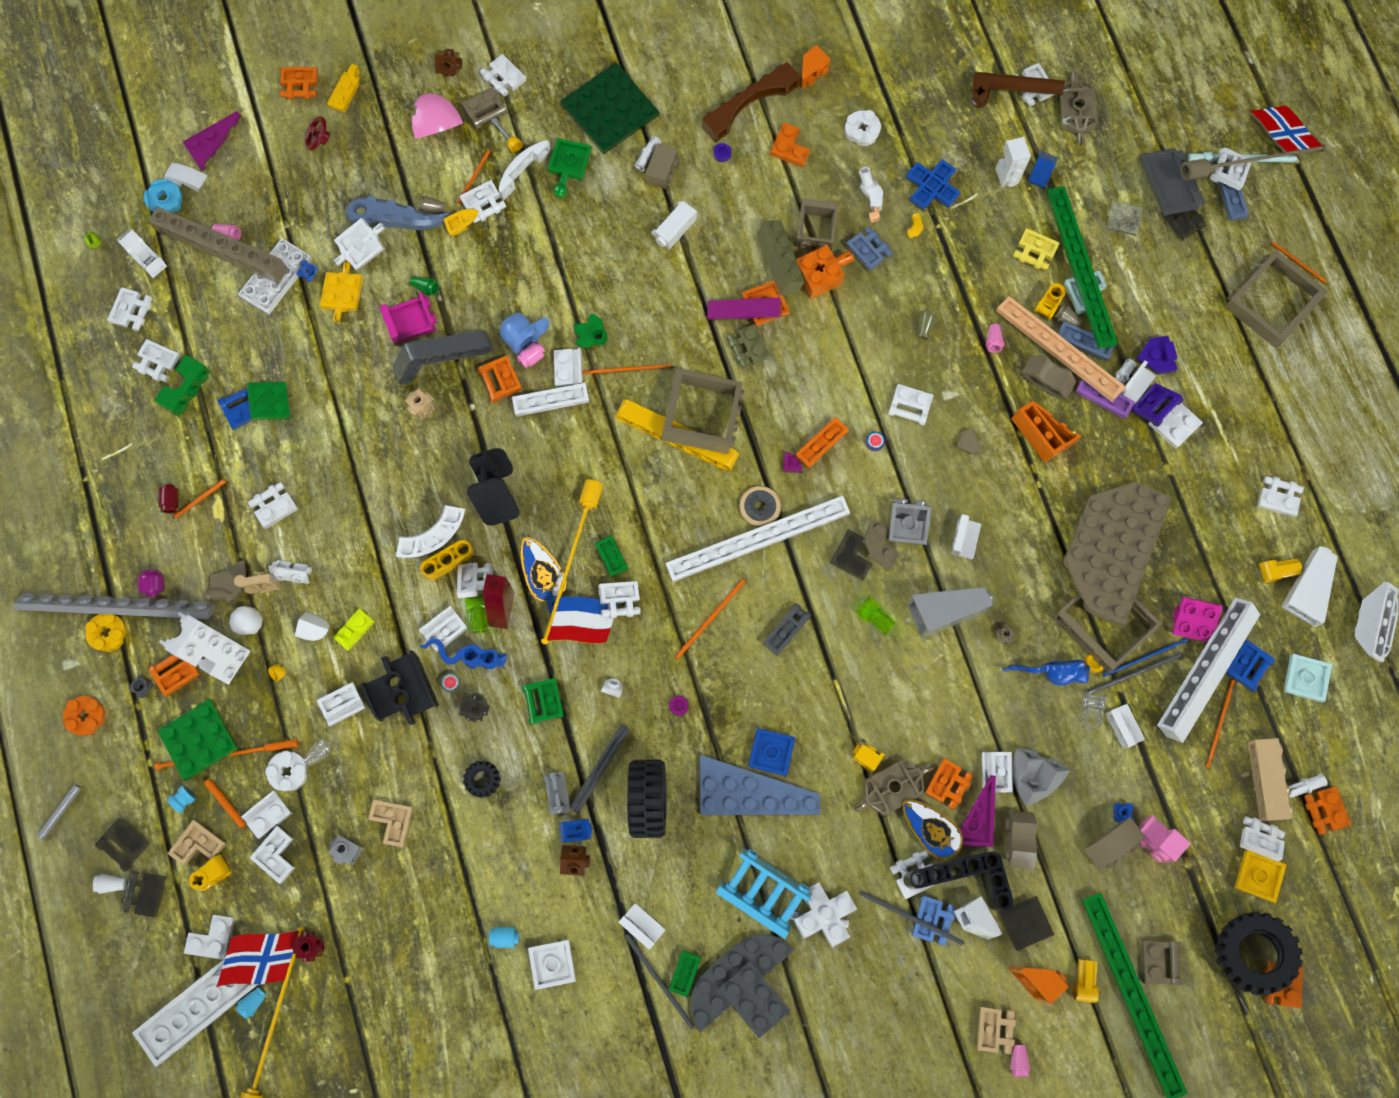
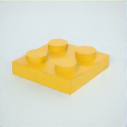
M1245 850L1234 889L1265 901L1276 903L1287 864Z

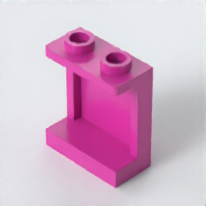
M422 292L418 293V298L388 308L387 304L379 306L394 345L436 331L435 323H438L434 312L430 313L428 309L431 307L428 296L424 297Z

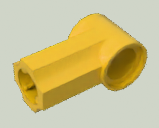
M1298 559L1279 562L1277 560H1270L1259 564L1264 583L1299 576L1302 571V565Z
M1078 959L1077 981L1073 987V998L1075 1001L1097 1003L1099 995L1098 985L1096 984L1097 962Z

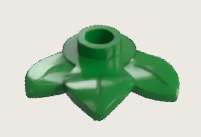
M595 314L589 315L588 323L574 324L575 333L579 337L576 345L579 347L589 348L593 345L601 346L606 343L608 335L603 329V321ZM598 335L602 336L599 340L595 339Z

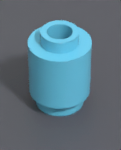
M495 927V929H490L489 945L494 946V948H515V944H519L520 933L516 931V927Z

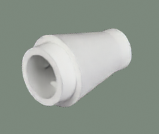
M103 873L95 875L93 880V892H98V894L125 890L126 878Z

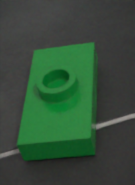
M612 535L594 543L611 578L629 570Z
M682 950L668 990L688 997L702 957Z

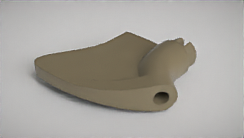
M239 561L224 572L209 575L210 591L204 592L205 600H224L229 605L233 604L244 589L236 586L234 579L238 575L246 577V563Z

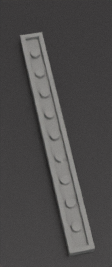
M24 593L14 602L15 610L182 618L178 615L181 612L186 616L190 615L196 619H209L215 611V603L206 601H168L167 599L149 600L148 598H110L109 596L91 597L89 595L72 596L69 594L52 595L49 593L43 595Z

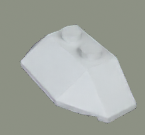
M1389 582L1382 583L1362 600L1357 626L1355 627L1354 637L1366 653L1379 662H1384L1385 657L1391 651L1398 619L1399 602L1397 596L1399 589Z

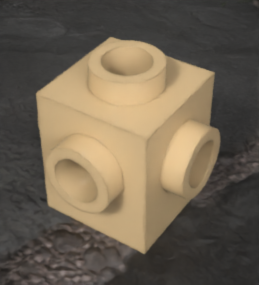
M418 388L407 396L405 402L408 407L406 410L413 417L416 415L422 421L435 409L432 403L433 398L428 392L425 391L423 393Z

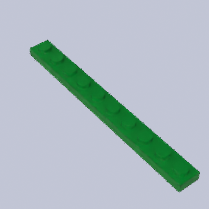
M1065 186L1049 188L1046 191V195L1097 348L1115 347L1118 342Z
M1102 893L1082 899L1083 907L1165 1098H1180L1187 1095L1188 1092Z

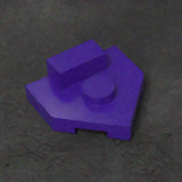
M1169 335L1150 338L1135 360L1140 364L1147 361L1146 366L1157 375L1178 370L1175 362L1177 354L1174 342L1170 341Z

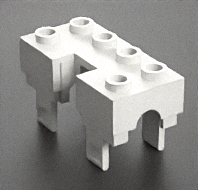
M179 612L178 615L182 617L180 619L182 623L180 625L182 627L181 634L177 638L167 639L166 642L160 640L159 643L171 654L195 667L198 664L200 669L229 685L250 653V650L190 615L186 616Z

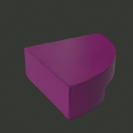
M785 452L783 472L802 473V465L793 454Z

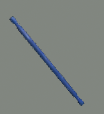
M1187 638L1182 639V641L1175 642L1171 645H1168L1164 648H1161L1157 651H1154L1150 654H1147L1143 657H1140L1136 660L1119 666L1111 673L1118 672L1122 669H1125L1129 666H1132L1136 663H1139L1143 660H1146L1150 657H1153L1157 654L1174 648L1181 643L1188 642ZM1106 672L1103 673V676H1104V677H1106V676L1109 675V674L1106 673Z

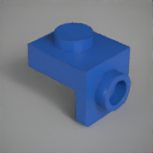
M589 819L559 823L561 843L591 839L592 825L589 823Z

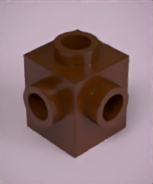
M444 49V51H438L435 54V73H444V76L453 77L462 69L463 61L460 58V52H454V49Z
M562 845L560 874L584 876L585 868L590 866V855H587V847Z

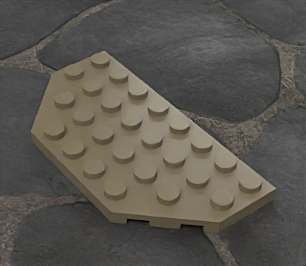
M1134 482L1091 495L1087 499L1063 560L1066 569L1068 568L1072 576L1071 580L1077 593H1080L1084 601L1083 606L1087 612L1121 628L1125 626L1172 497L1142 483Z

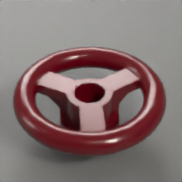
M322 116L315 118L307 130L305 146L310 151L318 148L320 144L325 145L329 140L330 133L326 131V120ZM321 122V125L316 128L317 124Z

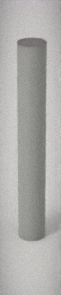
M76 784L73 785L37 834V837L42 840L45 839L79 793L81 787Z

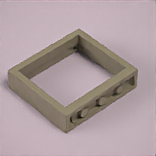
M1277 250L1271 256L1267 254L1260 261L1262 266L1260 268L1256 266L1249 273L1251 278L1249 280L1245 278L1237 286L1240 290L1238 292L1233 291L1227 297L1229 302L1224 306L1275 349L1286 340L1328 293L1326 289ZM1270 264L1312 296L1310 301L1281 333L1239 300Z
M676 368L661 440L728 454L730 446L734 447L736 437L732 435L733 431L737 432L739 421L736 420V416H740L742 406L738 404L739 401H743L745 391L741 390L743 382ZM681 383L734 394L726 438L672 427Z
M1080 593L1053 616L1067 633L1089 655H1092L1093 659L1108 674L1115 670L1162 625L1156 618L1157 615L1151 613L1146 608L1144 602L1135 597L1131 611L1148 629L1113 660L1067 613L1082 599Z

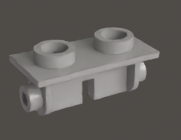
M554 772L545 775L551 815L570 812L564 772Z

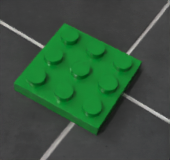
M211 699L206 700L157 730L184 781H188L238 750L234 739Z

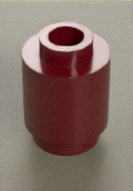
M164 484L163 487L158 489V507L160 512H177L179 507V489L175 485Z

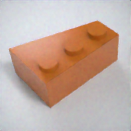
M1032 401L1019 409L1011 419L1046 463L1073 446L1082 436L1078 433L1074 434L1066 428V424L1063 422L1059 423L1051 417V413Z

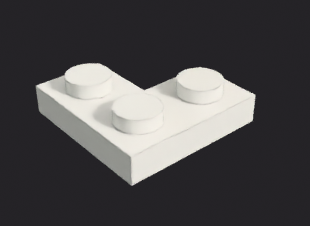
M276 826L250 857L253 862L279 884H282L295 869L293 865L281 856L282 852L293 841V838L282 828Z
M213 915L209 935L188 933L184 954L224 960L231 941L235 918Z

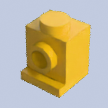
M858 743L852 752L854 754L852 760L872 773L885 754L881 752L878 755L876 753L877 750L871 745L867 744L865 746Z

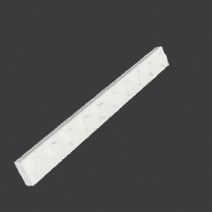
M841 496L667 562L666 567L672 582L848 516L850 511L844 497Z

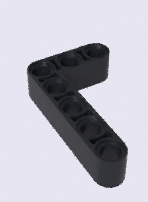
M995 851L907 872L903 878L907 888L919 889L981 874L990 908L994 911H1007L1013 906V897L1000 854ZM988 856L992 859L991 866L987 863ZM969 861H972L974 864L973 871L969 868ZM951 865L955 867V875H952L950 872ZM932 870H935L937 873L936 880L931 876ZM914 874L918 877L917 885L912 881ZM994 876H995V877L997 878V880H998L997 886H995V885L993 884V877H994ZM999 897L1003 899L1002 907L998 903Z

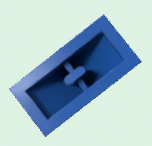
M1041 151L1028 182L1045 189L1058 157Z

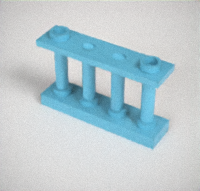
M744 848L739 857L744 859L730 882L726 883L723 881L716 894L785 939L791 928L788 920L801 900L804 899L809 902L813 893L810 892V888L805 884H798L760 859L755 851ZM753 865L761 872L747 894H743L737 890V885L749 866ZM767 876L777 881L778 884L765 904L759 905L754 901V897ZM786 887L794 892L795 896L782 916L777 917L771 913V908Z

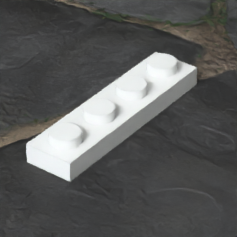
M586 383L512 397L516 417L589 403Z

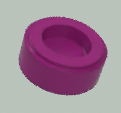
M675 696L671 699L669 708L672 714L682 716L687 713L689 703L685 697Z

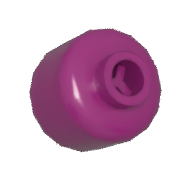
M158 569L142 570V574L137 576L138 591L141 594H146V598L158 597V593L165 590L164 574L159 572Z

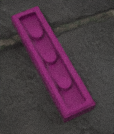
M781 298L708 301V320L781 317Z

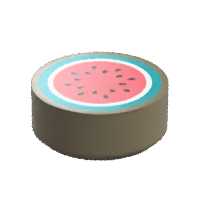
M446 673L441 678L440 684L444 691L454 693L459 690L461 680L455 673Z

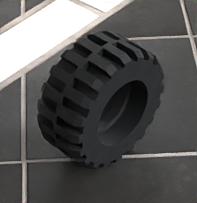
M661 759L633 760L629 763L627 817L629 834L633 838H661L665 836L667 786L665 762Z
M1251 912L1234 918L1221 929L1222 932L1216 940L1218 941V944L1215 946V953L1218 954L1216 961L1217 965H1221V973L1230 979L1229 983L1233 986L1240 987L1239 990L1245 993L1251 992L1252 995H1269L1290 986L1293 983L1292 981L1298 977V969L1302 967L1303 963L1300 960V955H1303L1302 948H1299L1297 944L1300 941L1297 936L1294 937L1291 931L1293 929L1289 925L1285 926L1282 924V919L1278 917L1273 918L1269 913L1259 914V912ZM1260 934L1272 942L1277 952V964L1273 970L1261 974L1255 973L1245 966L1239 954V944L1245 936Z

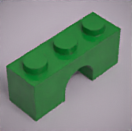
M187 355L184 356L175 369L184 378L183 384L177 389H171L164 385L153 400L161 408L177 417L186 411L188 403L197 395L198 389L202 383L207 381L210 373L205 365Z

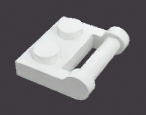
M1222 148L1219 152L1217 164L1225 163L1226 159L1237 161L1249 158L1228 148ZM1252 162L1229 165L1227 174L1222 172L1224 166L1215 168L1210 179L1214 182L1220 181L1240 191L1245 183Z
M898 384L888 415L893 417L894 415L919 422V425L924 426L933 394ZM897 405L922 412V414L919 415L899 409Z

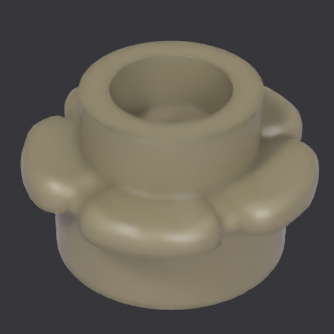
M1002 625L1001 628L996 630L998 640L1001 643H1011L1014 640L1015 630L1010 628L1009 625Z

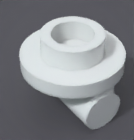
M615 678L608 679L604 682L601 692L620 698L623 684Z

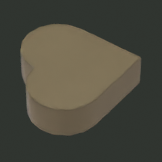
M972 430L964 431L956 448L971 455L976 454L980 449V443L976 440L975 432Z

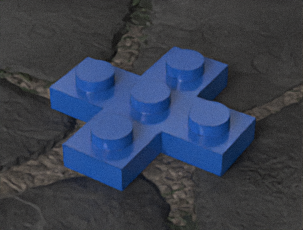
M942 159L931 172L916 162L906 174V179L919 187L910 197V202L924 211L935 198L950 208L961 193L947 183L956 172V168Z

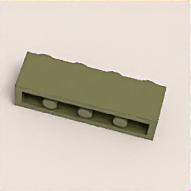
M781 220L765 221L757 232V236L779 295L796 294L805 281Z

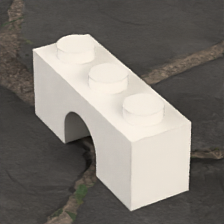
M1024 137L1006 141L1003 148L1005 158L999 159L995 168L1002 187L1017 185L1029 162L1031 155Z

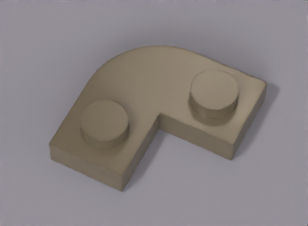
M872 519L863 537V542L870 553L868 557L889 571L893 569L899 553L884 544L889 528L876 519Z

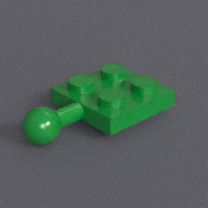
M557 138L548 166V173L561 176L559 184H556L553 188V193L557 198H564L567 195L566 183L568 177L583 181L592 151L591 145Z

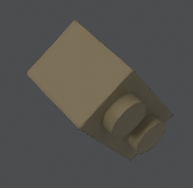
M656 144L645 174L647 184L666 189L668 183H672L674 177L673 169L678 167L680 160L677 157V149Z

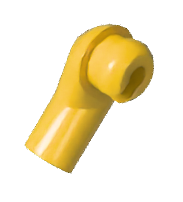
M915 213L911 216L913 225L907 230L909 238L917 237L923 231L924 226L920 213Z

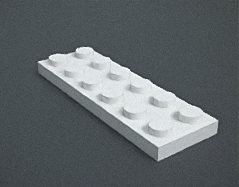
M223 960L132 1032V1034L155 1067L159 1066L260 984H230L216 988L224 964Z

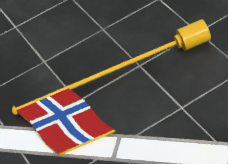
M299 927L297 929L299 931L280 934L249 933L231 938L216 988L230 984H266L284 981L252 1088H247V1091H242L240 1098L263 1097V1095L259 1094L260 1090L256 1089L295 960L296 954H293V942L296 941V937H301L302 932H305L304 927Z

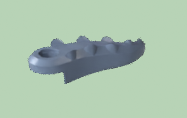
M373 196L352 200L346 210L347 216L353 224L360 218H364L371 228H374L381 222L385 228L412 230L436 228L445 224L443 219L451 215L450 212L435 215L426 214L415 210L411 206L398 204L394 200L376 199ZM358 208H366L364 214L359 215L356 213Z

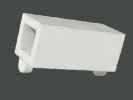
M679 201L676 204V209L658 229L651 231L657 244L661 247H666L668 250L697 220V211L684 201Z

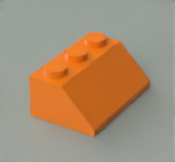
M1014 965L1008 967L1034 999L1040 1002L1052 1004L1069 987L1065 983L1067 979L1058 970Z

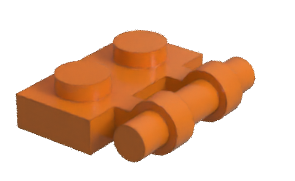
M281 67L280 84L282 87H287V90H280V96L287 97L288 99H294L295 97H303L304 99L317 97V90H310V87L317 86V67ZM294 87H303V90H294Z
M943 758L925 794L940 803H943L946 797L949 798L950 802L947 807L955 810L956 806L960 805L963 800L961 798L966 789H969L973 775L966 772L962 778L958 775L962 768ZM954 782H957L959 786L955 793H953L950 789Z
M1336 786L1315 792L1317 801L1314 800L1312 794L1304 796L1307 803L1305 804L1306 809L1310 810L1314 820L1312 824L1314 828H1317L1319 835L1327 833L1326 824L1330 831L1352 825ZM1317 807H1321L1325 818H1321Z
M1267 961V969H1264V973L1273 970L1276 962ZM1303 966L1298 969L1299 975L1292 981L1293 983L1281 991L1266 995L1265 1003L1274 1005V996H1277L1278 1005L1302 1008Z

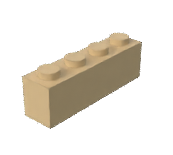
M1279 738L1249 741L1248 747L1259 819L1261 821L1292 819V806L1288 800L1289 786L1285 781L1286 767L1282 762L1281 756L1283 748L1281 743H1279Z

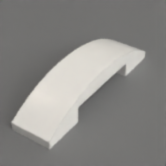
M542 141L527 148L511 162L503 174L499 185V194L503 201L515 190L514 180L533 160L540 164L551 152L549 141Z

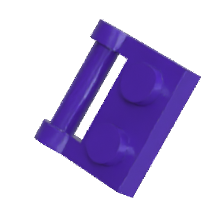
M1155 383L1131 409L1132 413L1159 427L1163 423V419L1176 405H1180L1184 399L1180 394ZM1167 399L1171 400L1157 415L1154 414Z

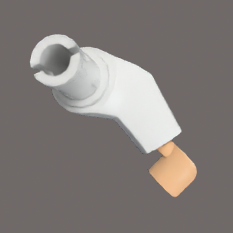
M862 167L859 170L862 181L860 188L870 200V209L873 211L869 213L871 223L880 221L879 211L882 210L883 190L877 181L872 179L870 168Z

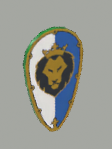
M530 537L524 538L521 544V563L529 591L538 600L549 601L551 597L557 596L564 572L543 545ZM565 582V585H564L562 594H563V592H564L565 589H566V582Z
M911 799L903 802V813L906 822L928 854L943 860L952 858L959 852L962 847L963 837L961 830L951 819L923 802Z

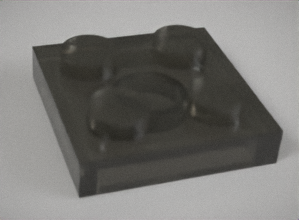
M1037 896L1015 904L1007 911H999L1016 951L1054 935Z

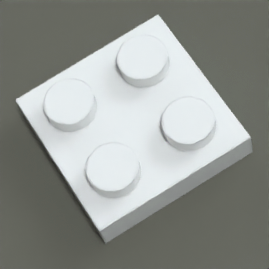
M1181 403L1172 409L1159 427L1154 426L1151 422L1148 424L1172 447L1177 449L1203 422Z
M569 940L528 948L535 990L576 982Z

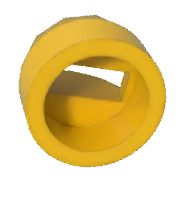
M275 664L268 669V673L273 680L279 681L285 676L286 669L281 664Z

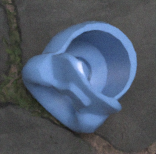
M518 312L510 315L501 323L500 335L512 351L519 354L531 342L536 344L537 339L547 331L550 324L547 317L531 324L523 314Z

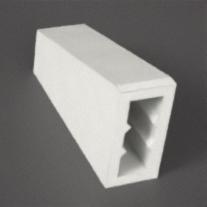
M1319 546L1312 550L1302 568L1301 575L1297 577L1281 607L1314 627L1322 625L1326 618L1338 556L1326 547Z

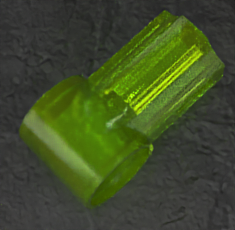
M478 594L476 597H466V608L470 617L471 632L484 633L488 631L483 594Z
M868 597L856 610L857 615L867 623L870 622L884 636L896 624L871 597Z

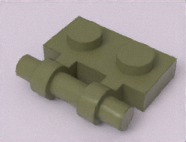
M755 324L739 330L738 335L740 338L735 339L733 333L726 336L730 349H733L736 355L735 360L742 369L748 367L746 360L751 359L752 364L755 365L770 358L767 347ZM744 345L747 352L742 353L739 346Z

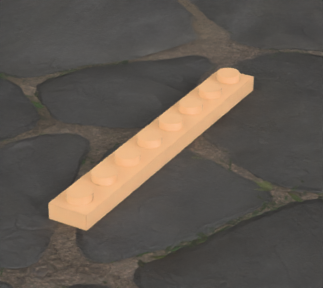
M1010 296L997 308L996 312L1111 402L1125 389L1122 383Z

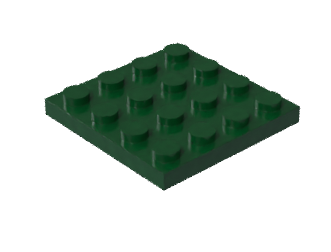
M617 62L560 101L562 107L603 155L660 116L657 108Z

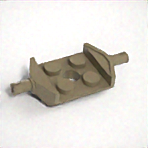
M1074 71L1070 72L1071 82L1065 84L1063 95H1059L1062 117L1060 128L1061 130L1076 134L1077 145H1080V143L1084 145V134L1095 129L1098 125L1094 86L1090 83L1080 82L1078 80V72L1075 71L1074 74ZM1075 102H1080L1083 104V107H1077Z
M906 759L898 761L863 781L865 798L853 805L854 809L860 806L856 809L858 813L866 807H871L883 817L900 808L905 800H914L924 794L923 777L934 770L933 766L927 769L931 766L929 762L921 768H916ZM892 781L900 785V790L897 793L889 789V784Z

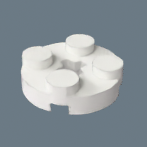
M871 110L852 113L848 116L845 124L846 137L849 141H853L859 146H868L874 143L881 130L880 121ZM861 125L867 127L865 131H863L862 129H858V128H859Z
M283 751L270 760L265 773L272 787L288 792L299 789L305 783L308 775V766L301 755ZM285 767L292 768L290 770V772L292 773L290 776H283V769Z

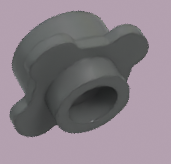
M139 675L133 680L129 690L137 693L139 698H145L146 693L149 689L153 688L154 684L151 681H147L145 676Z

